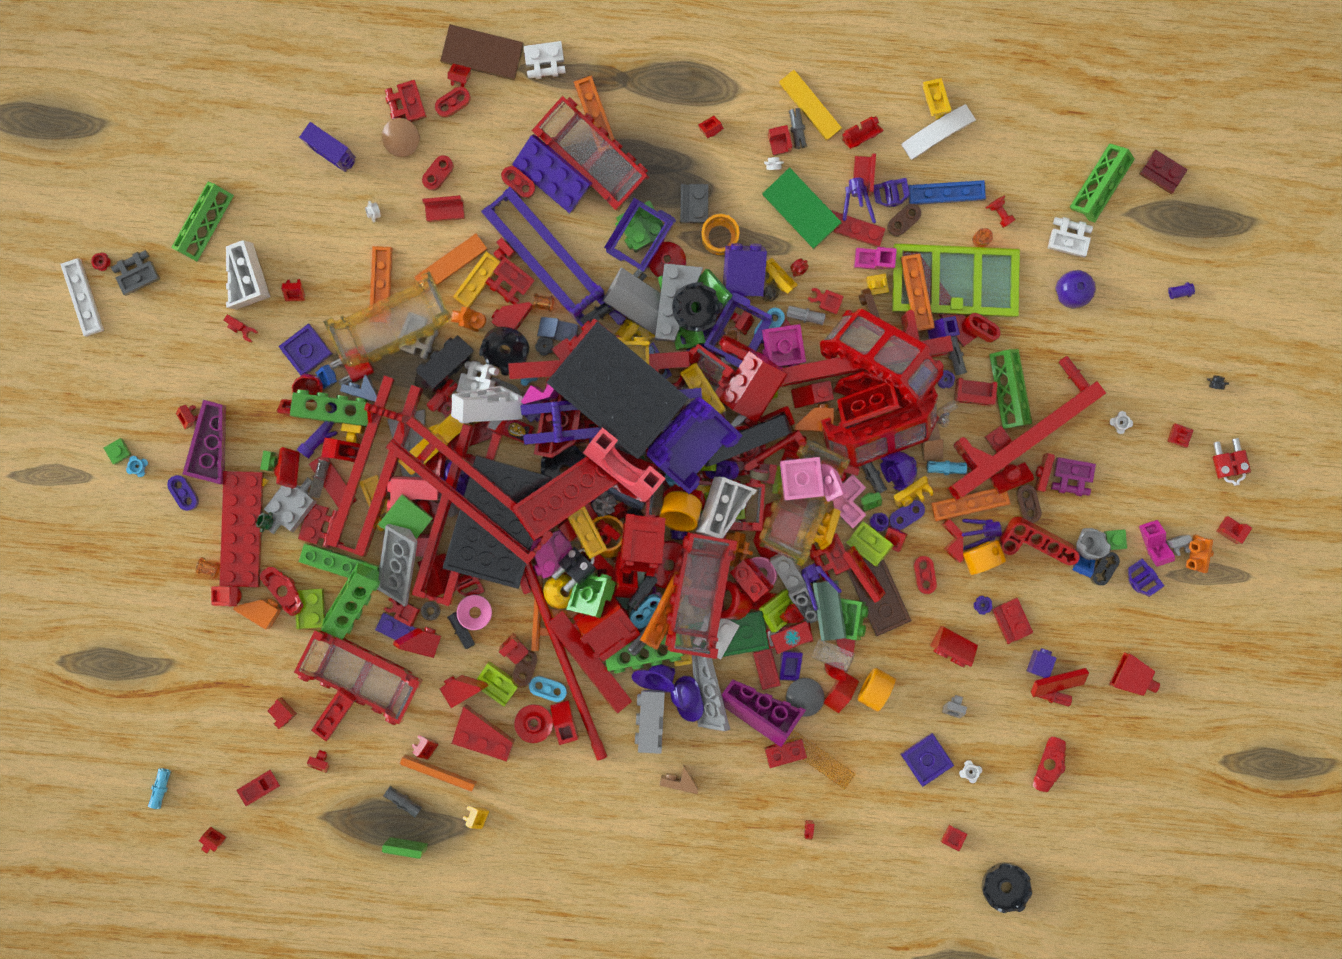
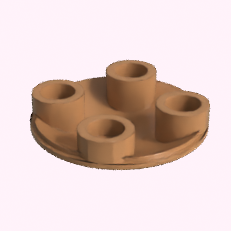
M396 118L389 121L383 128L382 142L390 154L397 157H406L411 155L418 147L420 135L415 125L409 120Z

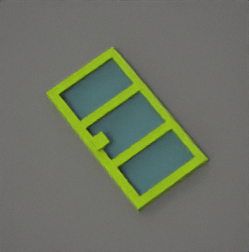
M894 244L893 248L897 249L895 268H893L892 312L906 313L910 310L900 258L902 256L920 254L932 314L970 315L978 313L982 316H1019L1020 249Z

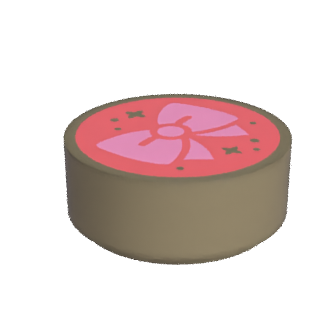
M753 468L750 470L749 476L756 480L767 481L770 472Z

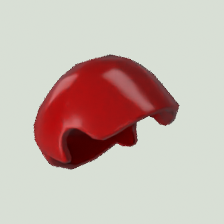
M313 374L301 375L295 379L292 385V394L293 392L297 393V390L309 391V395L317 396V392L323 393L324 391L321 380Z

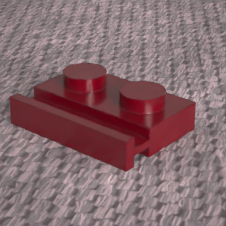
M1155 149L1139 175L1172 194L1188 169Z

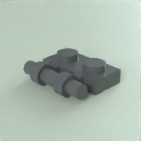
M146 250L140 253L136 252L126 260L121 259L117 261L116 265L111 267L114 273L119 271L122 273V275L116 277V280L125 296L160 280L151 261L144 263V259L150 257ZM137 264L136 268L128 270L129 266Z

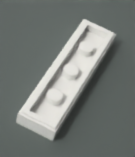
M77 258L62 263L61 268L83 336L87 337L104 331L81 259Z

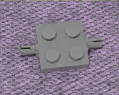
M307 477L301 486L297 485L294 489L285 486L280 487L264 508L268 513H273V519L275 520L269 529L271 533L275 534L281 525L291 532L297 529L317 502L307 491L314 481Z

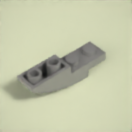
M788 550L771 557L770 562L788 589L792 602L805 618L804 621L810 622V624L817 621V611L813 608L805 580L802 577V569L798 562L794 561Z

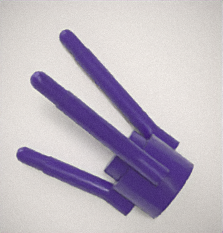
M850 179L849 186L845 187L846 197L843 221H846L850 194L853 197H858L860 207H863L862 196L864 195L873 224H875L876 219L867 193V187L864 185V179Z
M992 519L962 520L964 523L986 524L983 525L982 530L962 533L963 537L984 534L986 537L964 546L963 550L993 541L995 537L1002 535L999 521L993 522Z
M814 563L802 570V577L805 580L815 611L818 608L810 583H817L816 581L821 578L819 574L838 593L842 592L823 571L821 566L817 567Z

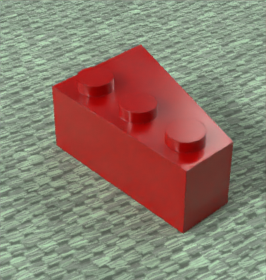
M466 704L463 706L451 744L507 762L515 739L497 726H494L485 717Z

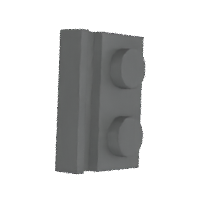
M681 184L680 223L704 224L708 219V184Z

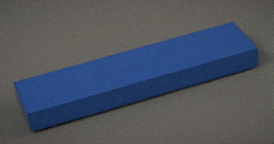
M985 180L908 185L910 192L909 204L922 205L986 200Z

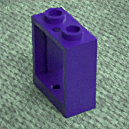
M309 122L299 136L310 149L342 171L346 172L347 169L353 167L356 156L351 150L312 122Z

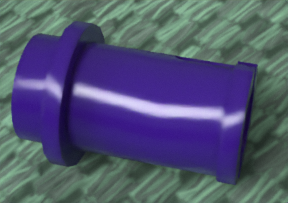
M1186 282L1185 285L1169 287L1170 299L1184 296L1191 297L1195 294L1194 284Z

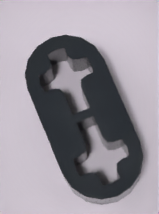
M1110 552L1098 560L1094 567V573L1090 577L1092 583L1101 586L1109 582L1120 563L1119 556L1116 553ZM1112 556V561H1114V563L1108 564V566L1105 567L1108 563L1106 557ZM1105 570L1102 574L1104 580L1097 581L1098 577L1096 574H1101Z

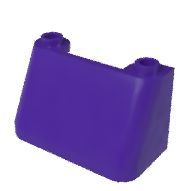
M697 397L685 407L649 447L647 456L690 494L699 485L698 471L722 445L727 448L733 447L743 435L710 404Z

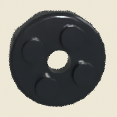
M703 282L684 285L677 291L672 302V312L676 322L683 329L692 332L705 331L714 326L717 315L723 310V305L718 300L716 291L704 285ZM693 302L697 303L698 305V311L696 313H694L691 309V305Z
M496 327L488 331L484 336L479 355L484 357L486 364L498 367L502 375H509L508 364L526 362L530 347L525 336L519 331L510 327ZM507 345L510 350H505L501 346Z
M575 445L567 448L554 458L543 456L541 459V474L551 476L553 480L561 474L560 469L562 467L570 468L586 456Z
M1008 862L998 863L985 873L982 880V892L986 901L1001 913L1021 912L1026 908V904L1032 896L1031 879L1016 864ZM1004 882H1010L1011 888L1007 892L1001 890Z

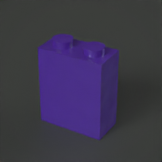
M732 243L731 246L725 247L723 285L731 294L763 296L767 259L766 249L757 243L750 244V246Z

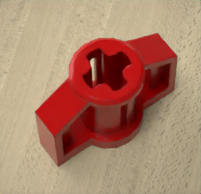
M465 574L460 576L456 588L458 593L467 597L485 592L480 579ZM474 584H477L478 588L467 593L462 591L463 589L470 587Z

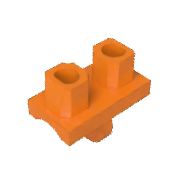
M462 307L461 311L453 310L451 322L459 323L460 327L470 331L479 332V329L483 328L486 324V317L480 312Z
M740 532L726 533V539L737 541L736 551H734L736 558L734 561H730V566L736 567L740 560L746 559L747 554L753 556V552L748 551L750 543L745 542L746 534Z
M1197 534L1193 535L1189 545L1190 556L1186 563L1187 568L1208 573L1210 557L1214 556V551L1212 550L1213 539L1204 538Z

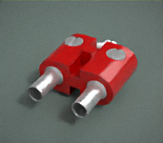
M1239 438L1232 439L1235 450L1233 453L1223 454L1220 442H1214L1216 455L1212 458L1217 478L1233 483L1234 486L1240 485L1239 482L1245 479L1246 474L1251 473L1247 452L1241 449ZM1243 475L1242 478H1239L1237 480V482H1235L1234 480L1227 479L1232 476L1236 477Z

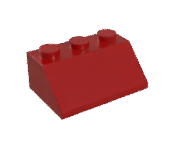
M748 351L719 399L733 411L758 422L788 373L762 353Z
M886 382L837 399L843 428H849L902 409L896 387L889 386Z

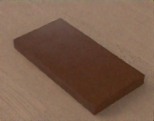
M449 24L440 61L449 65L454 63L470 67L473 71L515 81L524 43Z
M863 558L886 592L876 603H874L853 570L847 571L859 600L866 602L865 606H868L867 618L876 637L912 621L884 559L876 567L866 558Z

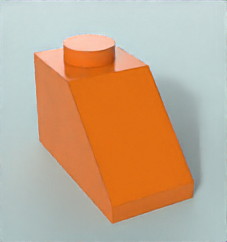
M818 404V407H814L793 427V431L822 432L821 420L830 417L833 424L834 408H829L828 404Z
M269 598L268 600L262 599L234 606L233 610L266 630L272 627L282 608L278 606L279 603Z

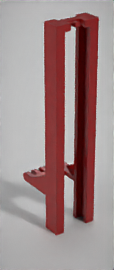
M908 310L901 316L902 331L920 341L914 311ZM951 336L921 341L931 349L929 353L931 358L944 356L948 352L953 351ZM897 346L883 348L874 357V360L884 367L912 362L915 359L913 355ZM841 357L781 368L788 375L780 388L867 370L862 367L859 368L852 361Z
M689 351L649 354V365L658 373L659 369L690 367ZM564 360L509 363V378L551 377Z
M387 376L383 377L375 404H365L364 410L367 411L368 424L327 545L362 557H367L388 495V482L395 475L399 463V458L390 451L384 463L356 548L345 546L340 539L382 416L399 421L393 439L404 447L411 428L406 422L412 415L415 416L424 390L411 385L402 414L385 409L395 379Z
M1098 381L1094 382L993 456L972 447L965 437L960 438L953 446L964 462L967 463L971 472L948 487L947 490L956 501L964 497L1105 395V390Z
M412 415L406 424L428 441L429 444L425 446L417 458L393 438L386 445V448L528 564L543 544H546L552 537L553 532L549 530L542 535L540 542L532 551H529L424 464V461L435 449L445 455L511 511V508L517 504L513 498L452 449L441 434L437 432L435 435Z
M465 423L462 426L455 451L469 463L473 464L476 456L470 453L467 454L475 426ZM493 432L485 458L496 459L502 434ZM452 462L446 482L456 490L462 470ZM442 494L412 595L428 598L430 601L434 600L437 601L436 603L450 606L461 573L451 571L443 598L425 592L452 504Z

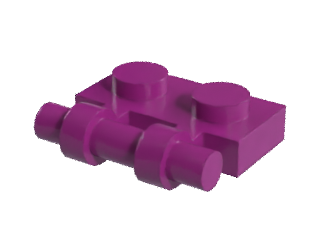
M1056 457L1053 476L1060 477L1061 479L1060 483L1052 482L1051 489L1058 490V493L1069 492L1075 493V496H1090L1091 489L1084 488L1085 482L1093 483L1096 464ZM1068 479L1077 480V485H1067Z

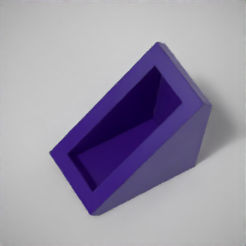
M787 650L781 653L780 680L796 681L799 679L803 657L801 651Z

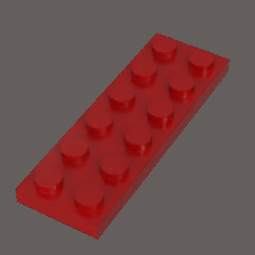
M587 456L514 505L511 509L535 541L618 484L619 481Z
M223 471L219 586L260 587L262 532L256 526V522L263 509L262 485L264 472Z

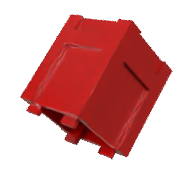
M626 514L622 531L619 570H623L625 574H631V571L646 572V576L653 577L654 574H658L659 566L662 565L666 518Z
M613 595L611 601H605L601 618L581 613L573 617L575 621L573 626L577 630L579 629L582 634L581 641L584 644L588 643L595 651L593 656L596 659L600 658L603 662L641 635L637 627L630 620L627 611Z

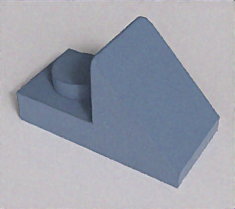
M541 317L537 336L557 341H563L567 338L571 341L577 335L578 325L559 321L557 318Z
M367 375L364 376L361 389H359L360 385L351 382L348 385L342 384L340 391L373 402L376 401L378 392Z

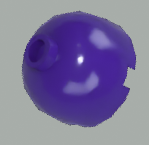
M1073 270L1060 277L1055 289L1061 304L1065 307L1076 309L1087 305L1093 299L1096 285L1092 276L1087 272Z
M899 451L881 458L883 460L880 464L882 474L888 483L892 481L895 485L893 486L894 489L904 490L914 482L917 477V463L912 456Z

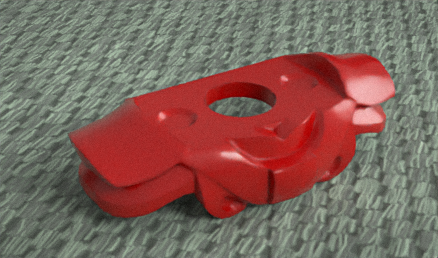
M267 567L260 573V579L282 606L283 610L290 616L300 613L303 603L299 597L295 581L274 567ZM281 586L287 588V594L283 597H280L277 593L278 588Z
M1050 737L1048 739L1034 776L1033 787L1041 792H1049L1061 774L1065 772L1066 742L1058 737ZM1047 759H1052V760H1054V761H1055V767H1054V769H1052V770H1047V769H1045V767H1044V762H1045V760H1047Z

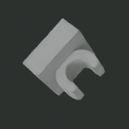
M1181 535L1166 540L1169 548H1174L1173 552L1176 556H1180L1179 549L1181 547L1184 548L1185 553L1190 552L1189 545L1187 544L1192 539L1190 535Z
M958 695L952 697L951 702L948 701L943 706L942 713L957 718L963 717L967 710V707L961 705L963 697Z

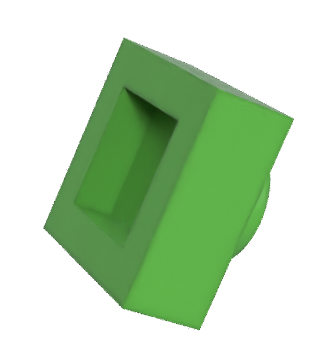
M122 438L104 447L105 452L114 465L132 455Z
M263 450L260 470L273 471V468L277 465L275 452Z
M879 492L875 494L868 493L861 498L863 512L882 506V498Z
M1125 529L1104 531L1106 540L1111 545V550L1127 549Z

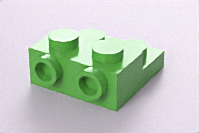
M650 200L644 203L654 209ZM639 207L624 231L627 238L624 241L629 250L633 249L636 253L651 245L664 225L659 218ZM624 213L616 217V227L620 222L621 218L623 217Z
M593 572L581 585L577 583L573 587L567 610L601 618L605 601H611L616 582L611 580V576L601 574L600 577H597V574Z
M841 598L846 639L861 640L866 631L863 619L868 615V606H865L866 602Z

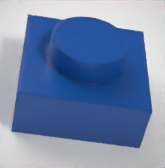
M329 364L322 366L315 372L322 382L323 390L330 388L337 382L335 372Z
M1079 554V561L1073 565L1072 570L1091 577L1094 573L1095 560L1084 559Z

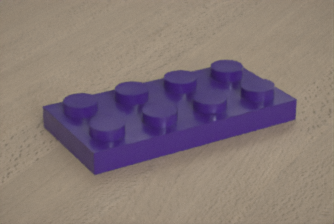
M535 134L529 137L512 163L514 167L532 180L536 186L569 214L574 211L592 185V182Z

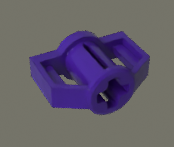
M907 178L889 180L874 185L875 202L885 207L899 206L910 196ZM902 184L904 197L901 200L897 187ZM884 188L887 204L881 200L880 189Z
M1143 558L1127 569L1129 583L1137 593L1150 597L1165 586L1158 578L1156 572L1148 566ZM1140 567H1143L1144 571L1132 579L1131 574ZM1152 581L1156 583V585L1149 589L1147 592L1141 590L1145 586L1150 584Z

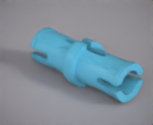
M945 460V462L927 461V473L966 475L967 463L950 462L949 460Z
M158 768L156 781L151 788L153 791L148 807L161 809L163 796L168 790L167 782L171 770Z

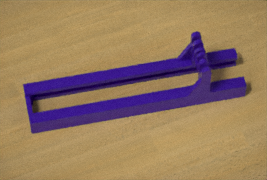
M511 187L506 189L500 197L481 211L575 321L583 327L580 318L584 316L582 312L595 300L600 305L605 303L602 301L605 297V292L601 286H598L591 280ZM503 200L505 202L509 200L590 292V295L582 299L580 304L575 305L496 215L495 207L499 206ZM617 310L609 313L618 325L623 324L626 320Z
M701 388L679 390L689 399L702 398ZM569 401L520 405L521 415L552 412L554 432L523 435L524 445L594 438L601 430L600 427L562 431L560 411L578 410ZM670 420V422L664 427V429H663L662 431H665V429H666L674 420Z

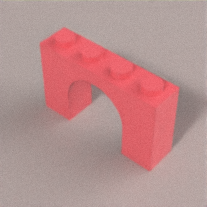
M602 427L583 453L645 502L654 494L665 480V477L651 466L646 470H641L626 461L615 449V444L618 440Z
M393 476L387 485V491L391 493L390 500L387 501V511L391 509L402 493L410 500H438L440 492L422 477ZM420 534L416 539L418 542L415 556H424L430 534Z

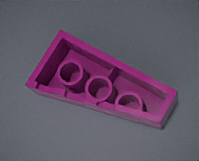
M203 400L183 475L223 484V471H225L226 405Z
M733 679L722 693L725 709L780 747H782L806 711V709L801 707L798 709L791 706L789 702H781L774 699L772 695L757 692L755 688Z

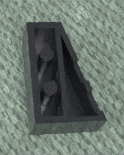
M459 335L455 338L450 337L444 343V348L433 352L430 360L427 363H421L416 369L414 385L424 389L422 393L429 399L434 396V391L440 386L443 387L446 380L454 373L456 374L473 356L474 350Z

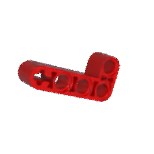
M1023 517L1012 518L999 538L1001 548L1007 555L1015 554L1024 542L1066 565H1074L1079 561V554L1072 543ZM1019 525L1024 526L1021 530H1015ZM1040 534L1037 539H1032L1033 535ZM1013 541L1012 545L1005 546L1006 542ZM1051 543H1057L1053 548L1048 547Z

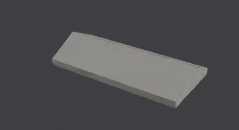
M620 268L602 301L656 335L661 293L625 269Z
M387 524L378 580H380L378 590L403 606H407L418 541L410 529Z

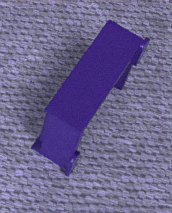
M633 198L604 248H606L608 254L620 261L625 260L641 271L646 272L676 223V219L663 210L657 212L638 199ZM639 207L665 222L641 264L615 249Z
M732 293L733 296L723 309L704 347L706 350L724 358L728 363L739 368L742 360L715 347L736 307L763 320L748 346L755 352H757L763 341L762 330L770 328L773 317L750 305V300L744 296Z

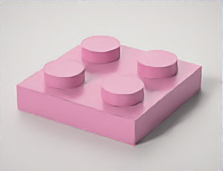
M820 457L780 461L784 500L824 496Z

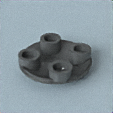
M801 678L789 686L786 693V702L791 703V706L798 709L800 707L806 709L803 717L812 716L822 708L824 692L815 680Z

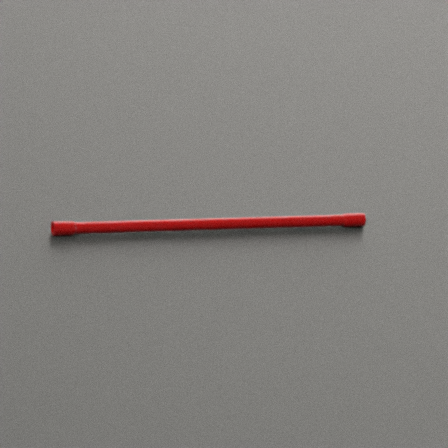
M530 561L528 564L526 563L525 575L586 728L597 761L607 757L602 740L599 738L564 645L546 624L553 617Z

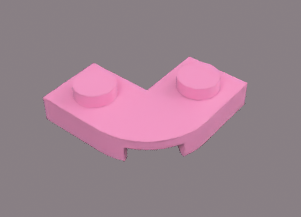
M821 464L823 491L827 502L847 494L836 469L830 465Z
M852 474L843 483L847 494L833 500V506L841 511L840 517L851 528H854L866 514L853 501L866 487Z

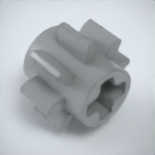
M606 491L597 497L592 505L596 513H601L602 516L615 512L614 507L617 503L614 495H610Z

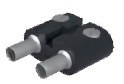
M574 546L558 562L560 567L551 575L557 580L566 571L572 577L563 587L566 592H569L577 583L581 585L597 569L593 565L594 557L591 558L590 562L581 553L582 551L585 552L584 548L578 550Z

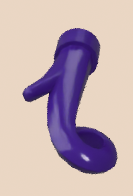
M328 403L329 405H331L332 411L327 412L334 413L337 409L336 405L333 403ZM324 421L296 450L309 459L314 450L324 442L325 438H331L338 434L337 431L329 432L334 423Z

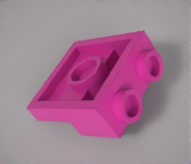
M800 324L762 330L765 347L762 350L763 355L780 368L782 366L791 367L806 362Z
M560 530L553 532L552 537L546 544H543L534 556L536 561L534 569L537 576L541 575L543 579L551 576L560 567L558 562L572 549L571 543ZM542 537L536 539L535 541L533 540L530 551L534 549V547L540 542Z

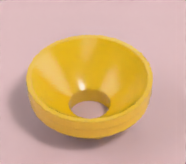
M562 574L557 580L551 576L546 581L543 592L546 602L551 607L556 609L567 608L572 589L567 597L562 596L560 591L572 579L570 576Z

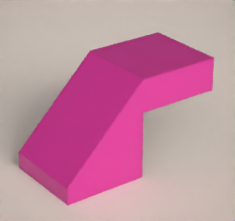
M877 247L876 250L856 248L854 268L870 270L895 268L897 249Z
M549 384L545 391L537 386L530 385L521 402L527 405L538 404L556 399L559 393Z
M1155 520L1140 525L1139 528L1148 555L1156 567L1175 561V555L1166 543V532L1159 521Z

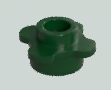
M272 512L259 515L256 526L260 528V532L263 533L264 530H269L274 522Z

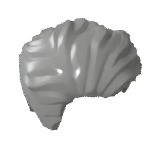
M1084 528L1076 543V549L1078 554L1084 559L1094 560L1108 555L1111 551V545L1107 542L1104 532L1094 528Z

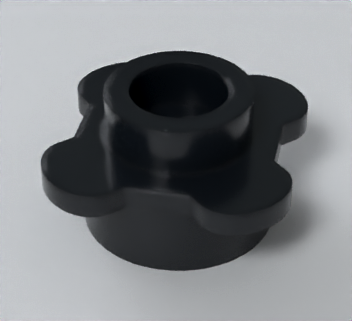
M1213 375V378H1207L1210 381V388L1224 390L1225 386L1229 385V382H1226L1223 376Z

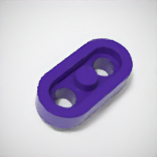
M724 460L716 463V471H705L710 479L724 477L734 480L738 476L739 468L736 462Z
M172 476L168 480L167 487L176 503L182 510H194L198 506L199 499L190 483L184 476ZM179 481L182 483L181 488H177ZM188 498H191L192 503L190 505L187 504Z
M913 500L910 505L902 506L894 511L889 517L890 526L902 530L920 519L925 513L923 503ZM914 506L918 507V513H913L912 508ZM899 516L903 519L901 524H898L896 522V519Z

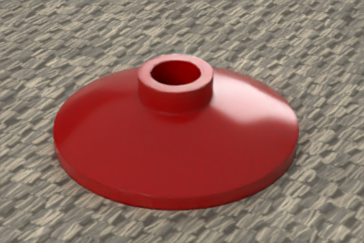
M663 242L649 265L651 272L657 277L663 276L664 263L685 266L686 256L683 249L673 242ZM669 256L671 258L670 262H664V257Z
M527 705L515 717V731L525 742H542L552 731V716L541 705ZM531 720H537L538 725L532 726Z

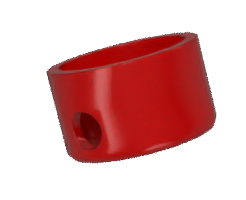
M727 581L725 593L727 590L730 591L732 603L725 610L723 600L720 619L740 620L749 613L752 599L737 581ZM709 599L710 609H711V603H712L711 599Z

